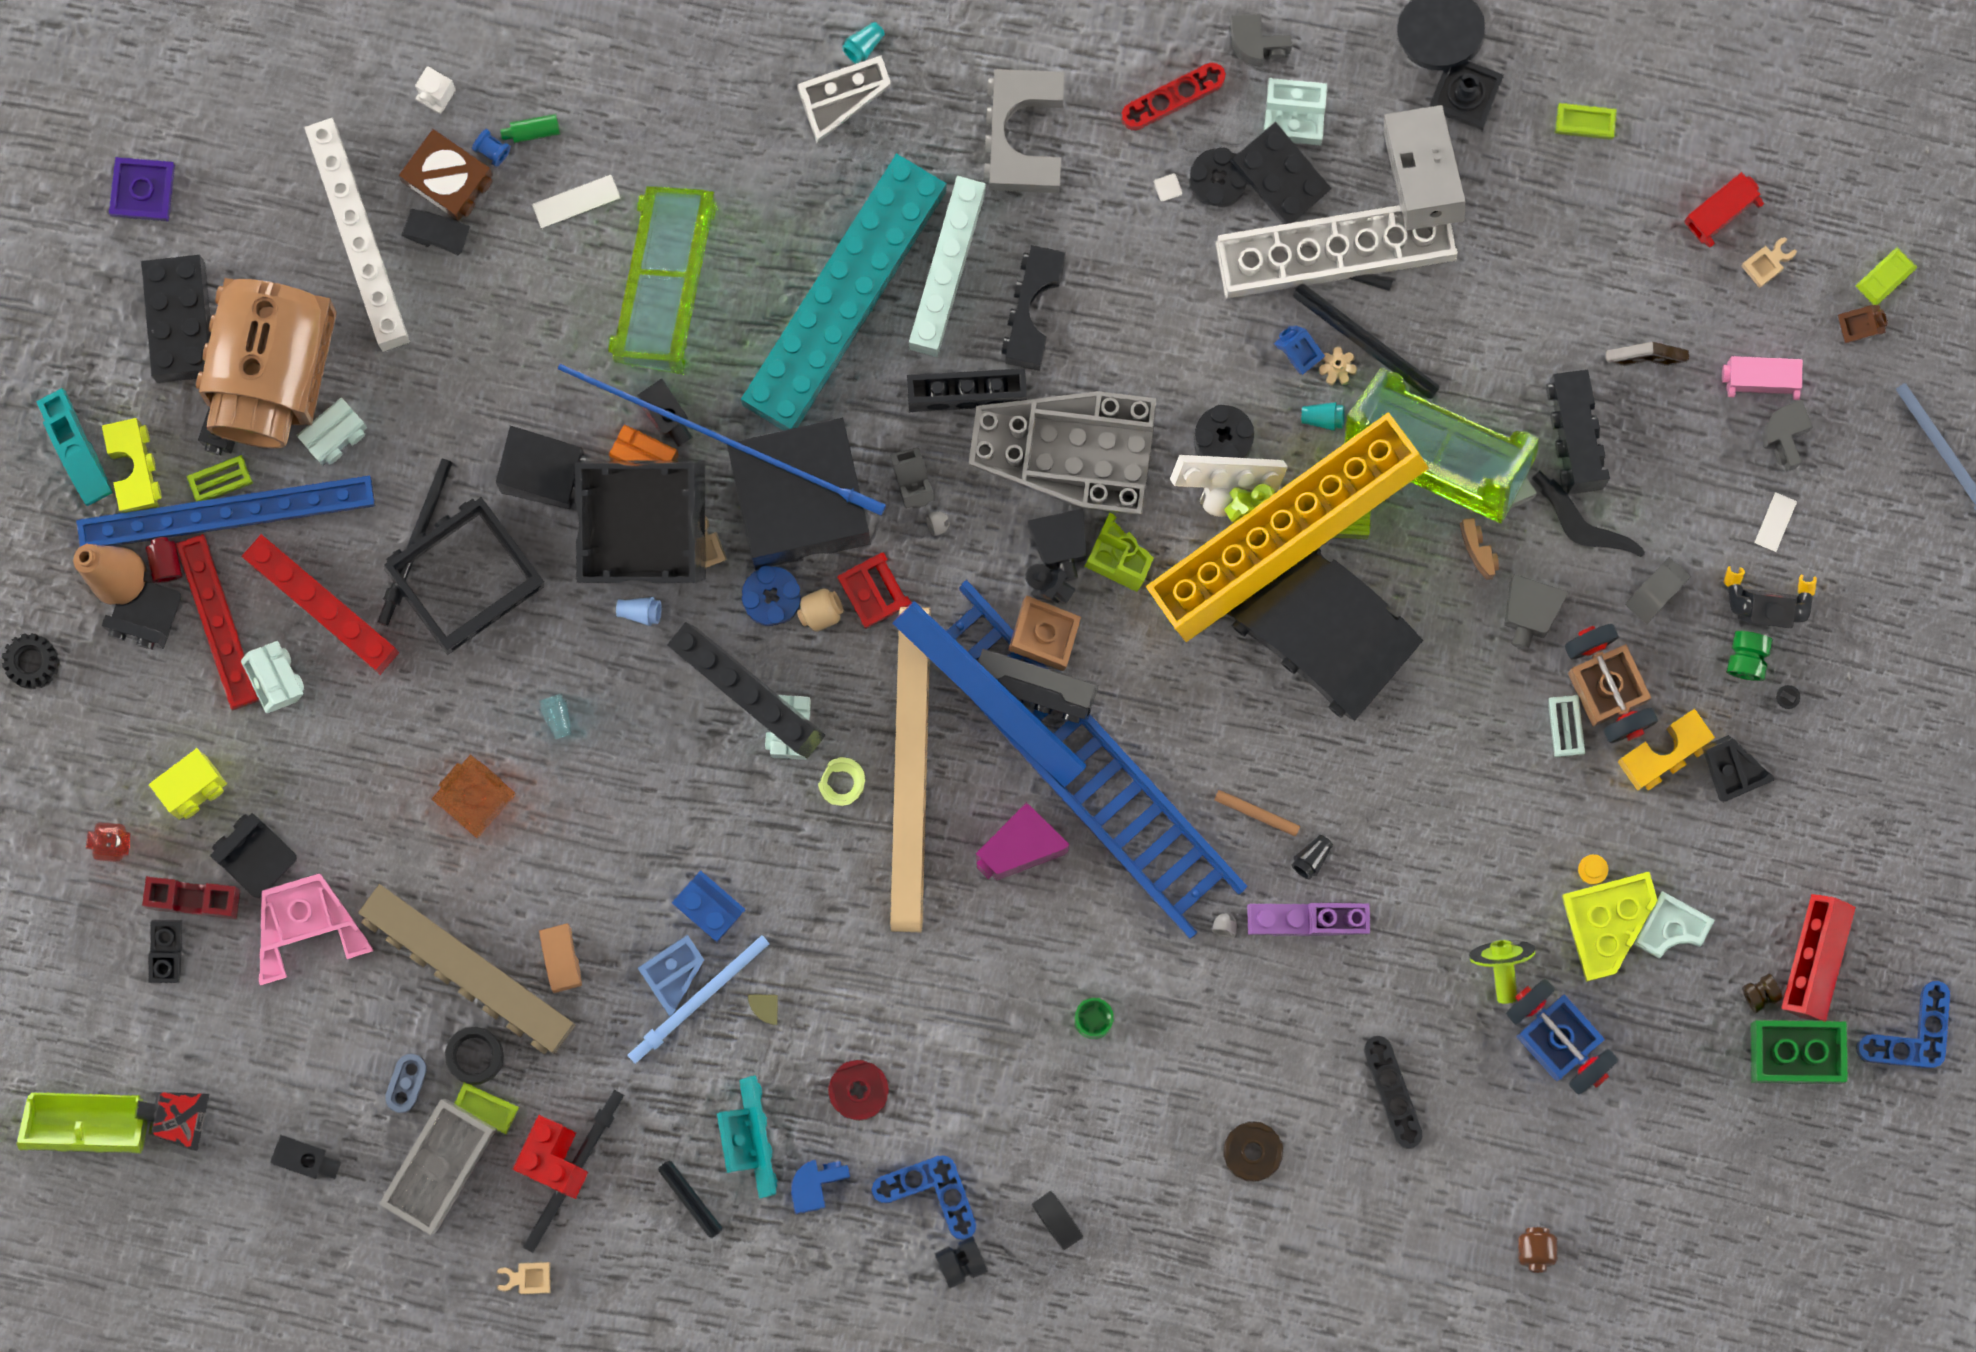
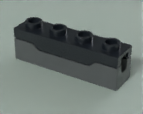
M982 649L978 662L1022 704L1024 700L1035 703V710L1051 714L1052 709L1063 712V719L1079 723L1080 719H1089L1099 685Z

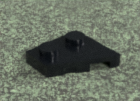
M1729 735L1702 746L1718 798L1723 803L1775 780L1770 772L1762 767L1753 756L1746 752Z

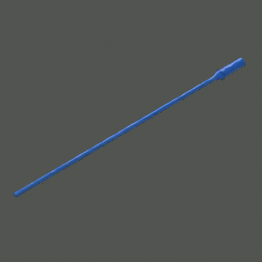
M562 364L558 366V370L834 491L846 499L847 503L851 502L880 516L885 510V504L854 491L853 488L851 490L839 488Z

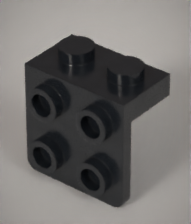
M145 581L144 587L138 596L127 604H116L112 617L105 615L101 626L109 632L108 636L114 639L125 641L127 637L137 640L136 645L153 650L154 646L164 649L181 601V594L177 590Z
M251 813L249 816L245 814L239 818L233 826L235 830L227 838L223 836L213 845L212 849L214 852L210 856L253 897L260 898L262 897V891L269 889L297 861V855L255 814Z

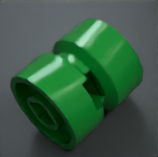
M1736 631L1731 647L1735 654L1729 657L1726 673L1740 679L1764 681L1768 666L1764 658L1770 656L1773 639L1759 633Z
M1100 998L1084 1000L1077 1007L1074 1016V1024L1077 1031L1083 1037L1094 1040L1104 1037L1110 1031L1114 1021V1013L1111 1006Z

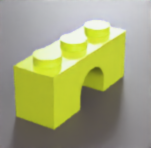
M137 418L102 425L107 454L112 459L127 457L134 462L133 472L127 479L113 482L119 511L126 513L159 508L158 499H162L159 483L158 481H153L151 472L156 470L152 453L148 454L146 443L150 442L147 426H142Z

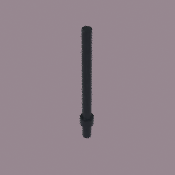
M441 459L406 549L412 545L410 541L422 532H426L452 466V462L449 460ZM413 562L398 571L405 581ZM394 583L385 592L383 597L385 603L377 623L384 626L389 625L396 605L400 606L403 598L402 593Z
M614 1089L604 1108L598 1110L594 1117L595 1123L571 1164L583 1168L605 1128H609L615 1119L613 1114L624 1097L622 1093ZM555 1190L523 1248L532 1253L535 1251L564 1201L565 1194Z

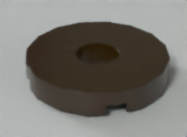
M1249 1121L1238 1125L1228 1134L1223 1147V1157L1227 1168L1236 1177L1244 1181L1258 1182L1269 1178L1278 1170L1283 1159V1145L1272 1127L1262 1122ZM1250 1143H1256L1261 1147L1262 1154L1257 1160H1250L1245 1155V1147Z

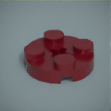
M852 1060L842 1064L835 1071L828 1087V1093L833 1107L843 1117L855 1121H863L876 1116L884 1108L889 1094V1086L884 1073L874 1064L863 1060ZM855 1082H859L861 1086H867V1091L863 1093L864 1097L858 1099L856 1095L851 1096L850 1090L854 1089Z

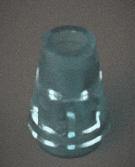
M562 693L539 701L541 706L539 711L552 734H554L555 740L572 734L567 700L563 699Z

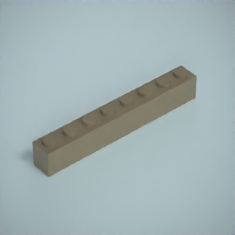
M379 884L358 912L364 917L361 922L363 925L375 933L378 929H381L388 934V937L385 939L388 943L398 950L403 946L413 952L409 958L423 968L427 963L436 969V972L433 974L447 985L451 980L461 987L458 991L459 994L471 1002L477 998L485 1004L482 1010L497 1020L499 1016L509 1021L506 1026L519 1037L523 1033L534 1039L531 1045L544 1055L548 1050L555 1054L576 1026L565 1016Z

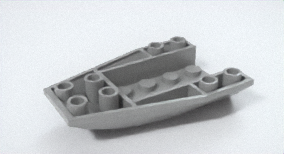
M1097 391L976 406L968 464L1081 508L1141 515L1152 448L1156 398Z

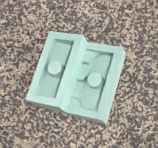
M1269 78L1264 130L1272 123L1277 122L1293 143L1322 145L1327 83Z

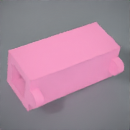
M1731 356L1727 365H1723L1722 382L1727 383L1728 397H1735V392L1793 394V400H1800L1803 359Z

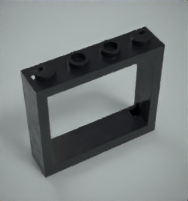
M482 497L476 501L471 499L467 503H463L458 508L460 510L459 513L452 518L447 515L440 519L434 525L436 529L427 535L425 532L417 535L410 541L412 545L403 552L401 549L394 551L393 555L386 559L387 563L384 564L385 572L447 656L544 588L543 579ZM480 515L527 580L446 637L398 571Z

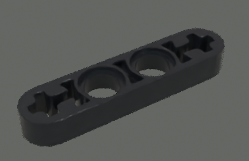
M1374 1036L1366 1042L1364 1055L1395 1141L1402 1148L1412 1149L1421 1142L1423 1136L1422 1129L1389 1040L1382 1036ZM1376 1041L1379 1046L1385 1045L1386 1050L1382 1052L1384 1061L1390 1058L1392 1064L1383 1065L1377 1070L1374 1064L1380 1063L1377 1054L1371 1055L1370 1049L1374 1047L1373 1042ZM1384 1070H1392L1396 1075V1083L1391 1087H1386L1380 1082L1379 1077ZM1395 1098L1403 1099L1407 1105L1406 1112L1402 1115H1395L1390 1110V1102ZM1411 1115L1412 1121L1406 1122L1410 1131L1415 1130L1417 1134L1413 1137V1143L1409 1144L1408 1140H1402L1400 1137L1404 1133L1403 1125L1400 1124L1396 1127L1394 1122L1403 1120Z

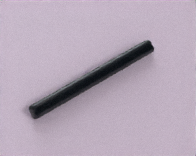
M1300 284L1295 289L1293 297L1428 399H1432L1439 391L1440 387L1436 382L1308 286Z

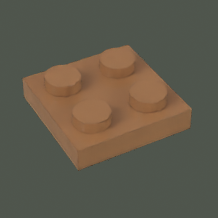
M1026 596L1022 602L1008 650L1064 671L1070 658L1081 616Z

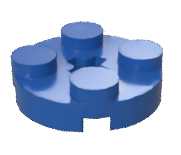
M763 566L746 579L742 588V603L748 616L756 623L763 626L786 623L799 610L801 601L800 587L795 577L787 570L780 567ZM776 589V595L779 597V600L777 602L771 601L770 604L766 603L764 592Z

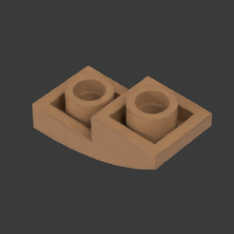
M1475 518L1463 519L1460 528L1469 556L1486 580H1491L1495 576V571L1499 570L1497 553H1492L1491 545L1479 547V543H1483L1481 526L1475 525Z
M566 923L540 930L542 951L552 992L556 993L582 986L579 959L575 955L572 930L569 924Z

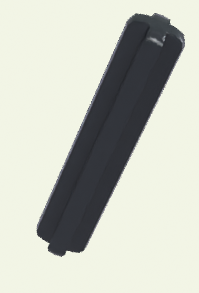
M668 1160L658 1168L659 1173L708 1237L714 1238L723 1230L722 1226L673 1162Z

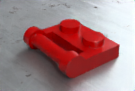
M884 552L837 576L865 630L899 612L900 607H908L912 603L908 596H904L886 563L888 559ZM877 569L894 600L893 603L888 606L886 605L868 571Z

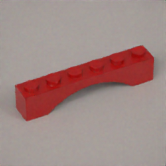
M262 534L242 555V558L250 566L298 604L379 675L383 673L399 654L392 644Z

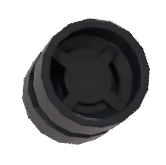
M973 1236L958 1242L956 1249L949 1246L934 1253L949 1289L964 1283L966 1276L975 1278L988 1272ZM967 1257L969 1263L961 1267L958 1259Z

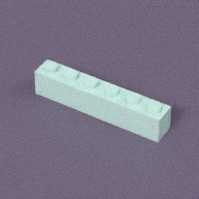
M960 176L956 178L910 336L909 350L938 357L984 199L985 183Z

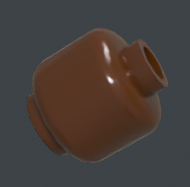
M1526 1228V1233L1521 1234L1518 1238L1519 1263L1529 1267V1272L1545 1273L1547 1272V1267L1556 1264L1558 1259L1557 1237L1550 1233L1548 1228Z

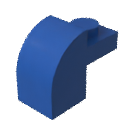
M812 1160L801 1166L796 1172L791 1185L795 1213L801 1214L825 1209L826 1205L821 1185L850 1179L848 1165L842 1166L841 1161L824 1164V1170L818 1171L817 1161Z

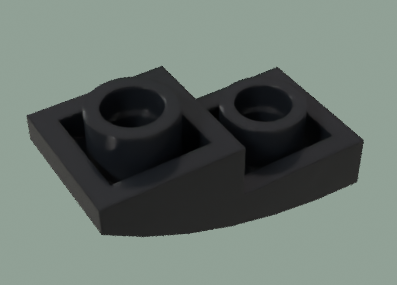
M411 208L401 236L426 247L432 244L455 255H460L463 251L470 226L437 214Z
M151 920L150 952L148 953L149 983H179L182 954V920Z

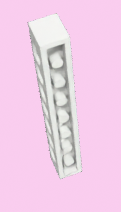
M333 118L306 126L304 128L377 343L382 352L410 343L337 126Z

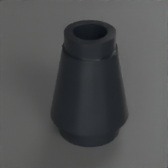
M1319 835L1294 856V862L1291 864L1292 868L1300 876L1308 880L1313 876H1317L1330 849L1333 847L1332 842L1325 836Z

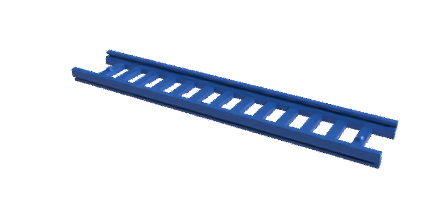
M965 580L959 587V590L974 607L946 632L956 640L983 616L993 626V629L968 651L970 655L978 660L982 649L989 650L1002 637L1010 645L1014 631L969 581ZM1011 652L1007 655L1018 660L1023 659L1027 663L1048 669L1045 666V664H1042L1025 656L1019 655L1017 653ZM973 701L1189 939L1198 932L1182 914L1223 878L1238 895L1248 887L1091 715L1088 720L1080 719L1079 723L1068 720L1053 733L1063 742L1083 725L1093 738L1075 755L1085 762L1098 749L1103 747L1113 758L1109 764L1072 795L1066 787H1063ZM1038 710L1032 712L1040 721L1049 715ZM1123 769L1133 779V782L1099 813L1092 817L1082 804L1119 770ZM1143 790L1154 803L1118 836L1112 839L1102 826ZM1163 812L1174 825L1137 859L1132 861L1122 848ZM1183 834L1194 847L1155 883H1152L1142 870ZM1203 856L1214 870L1173 906L1162 892Z

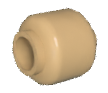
M826 588L819 589L802 597L800 601L801 609L797 610L802 625H808L816 632L837 624L840 621L841 613L844 612L835 591L830 592Z

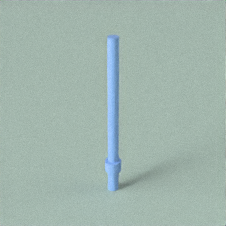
M761 935L655 1031L651 1029L643 1036L645 1040L627 1056L636 1064L651 1049L656 1050L664 1043L663 1039L770 943Z

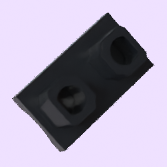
M1043 564L1030 566L1025 574L1027 584L1033 588L1031 595L1037 599H1050L1057 604L1059 602L1066 604L1076 590L1064 581L1068 576L1062 570H1050Z

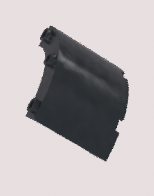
M1319 548L1227 613L1234 622L1231 626L1243 637L1247 634L1275 653L1283 660L1281 664L1292 674L1298 672L1331 703L1328 708L1340 718L1345 715L1356 721L1423 642V639L1402 617L1399 616L1397 618L1386 609L1388 604L1335 559L1332 562L1325 559Z

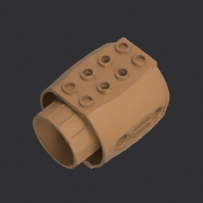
M225 278L223 286H218L215 302L218 304L216 314H212L209 323L210 340L204 346L202 357L205 361L203 372L199 371L196 381V389H199L203 400L207 406H210L207 429L219 437L238 443L264 448H283L287 444L291 425L312 426L337 312L331 299L327 297L313 295L294 287L268 281Z

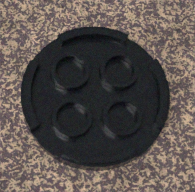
M1411 0L1399 16L1397 36L1401 48L1413 63L1425 69L1445 71L1476 56L1484 42L1485 21L1480 8L1473 0Z

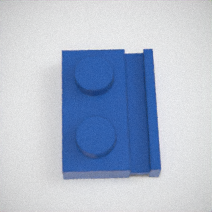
M701 870L672 902L676 908L717 943L741 914L746 911L744 907Z

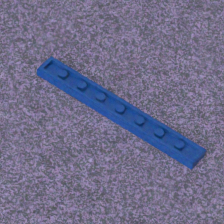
M915 601L893 621L892 624L1063 787H1066L1085 769L1087 765Z

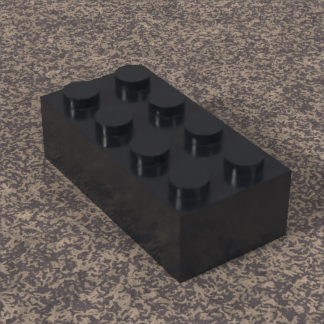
M200 254L141 261L151 376L157 383L197 379L199 371L203 372L204 370L203 350L205 344L209 343L211 332H209L210 308L205 261Z

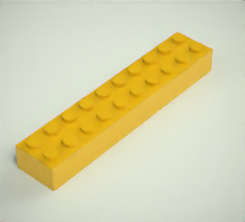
M1388 412L1156 578L1146 588L1175 630L1185 642H1188L1429 468L1420 453Z

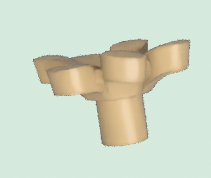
M1335 347L1332 355L1324 353L1325 357L1321 361L1325 364L1318 368V372L1320 375L1328 374L1326 382L1329 385H1334L1337 379H1339L1342 385H1346L1350 381L1348 374L1355 375L1357 373V367L1350 364L1355 357L1350 352L1343 355L1342 348Z

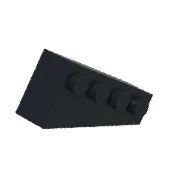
M1589 370L1553 374L1550 383L1546 384L1548 400H1553L1555 412H1551L1553 430L1558 429L1559 440L1555 441L1557 458H1562L1564 469H1560L1562 487H1567L1568 495L1603 490L1610 480L1608 469L1602 470L1606 456L1604 445L1597 444L1596 441L1600 437V425L1597 416L1591 413V410H1595V400Z

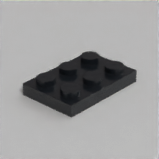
M1277 122L1272 123L1230 160L1283 224L1294 223L1332 189Z

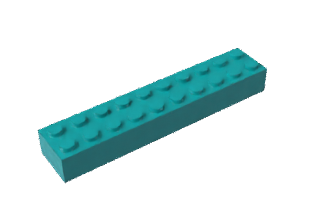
M896 153L741 398L743 407L783 431L799 427L946 194L947 184Z

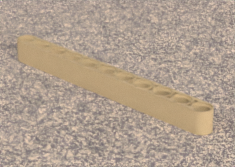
M900 607L899 615H900L907 607ZM921 607L931 616L930 607ZM900 630L898 635L891 932H922L930 659Z

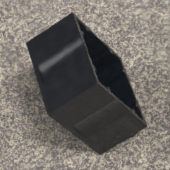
M843 417L736 441L839 488L850 490L853 488L854 491L860 493ZM727 444L755 570H759L763 566L773 567L795 562L813 554H831L871 545L864 508L851 502L847 503L846 499L834 491Z
M598 460L575 463V494L579 519L576 539V583H620L629 580H643L651 583H697L706 579L705 460Z

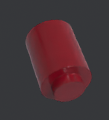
M168 537L151 540V545L146 547L153 583H167L182 578L175 542L169 541Z

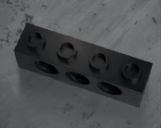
M1025 368L907 375L909 412L976 409V406L1027 400Z

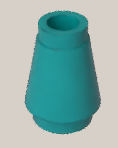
M872 22L845 39L842 50L853 63L857 64L860 61H866L885 35V32L879 24Z
M1332 402L1302 406V424L1336 431V428L1343 429L1345 418L1344 405Z

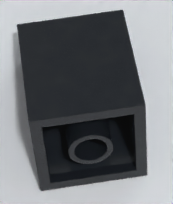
M510 426L496 484L501 494L570 509L572 502H576L575 463L587 461L588 458L584 456L582 447Z

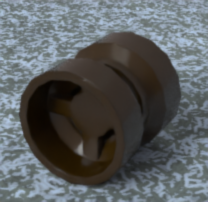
M1770 973L1761 977L1760 981L1755 984L1749 983L1742 986L1745 999L1754 1013L1763 1010L1765 1005L1769 1003L1775 1004L1783 1000L1780 988Z

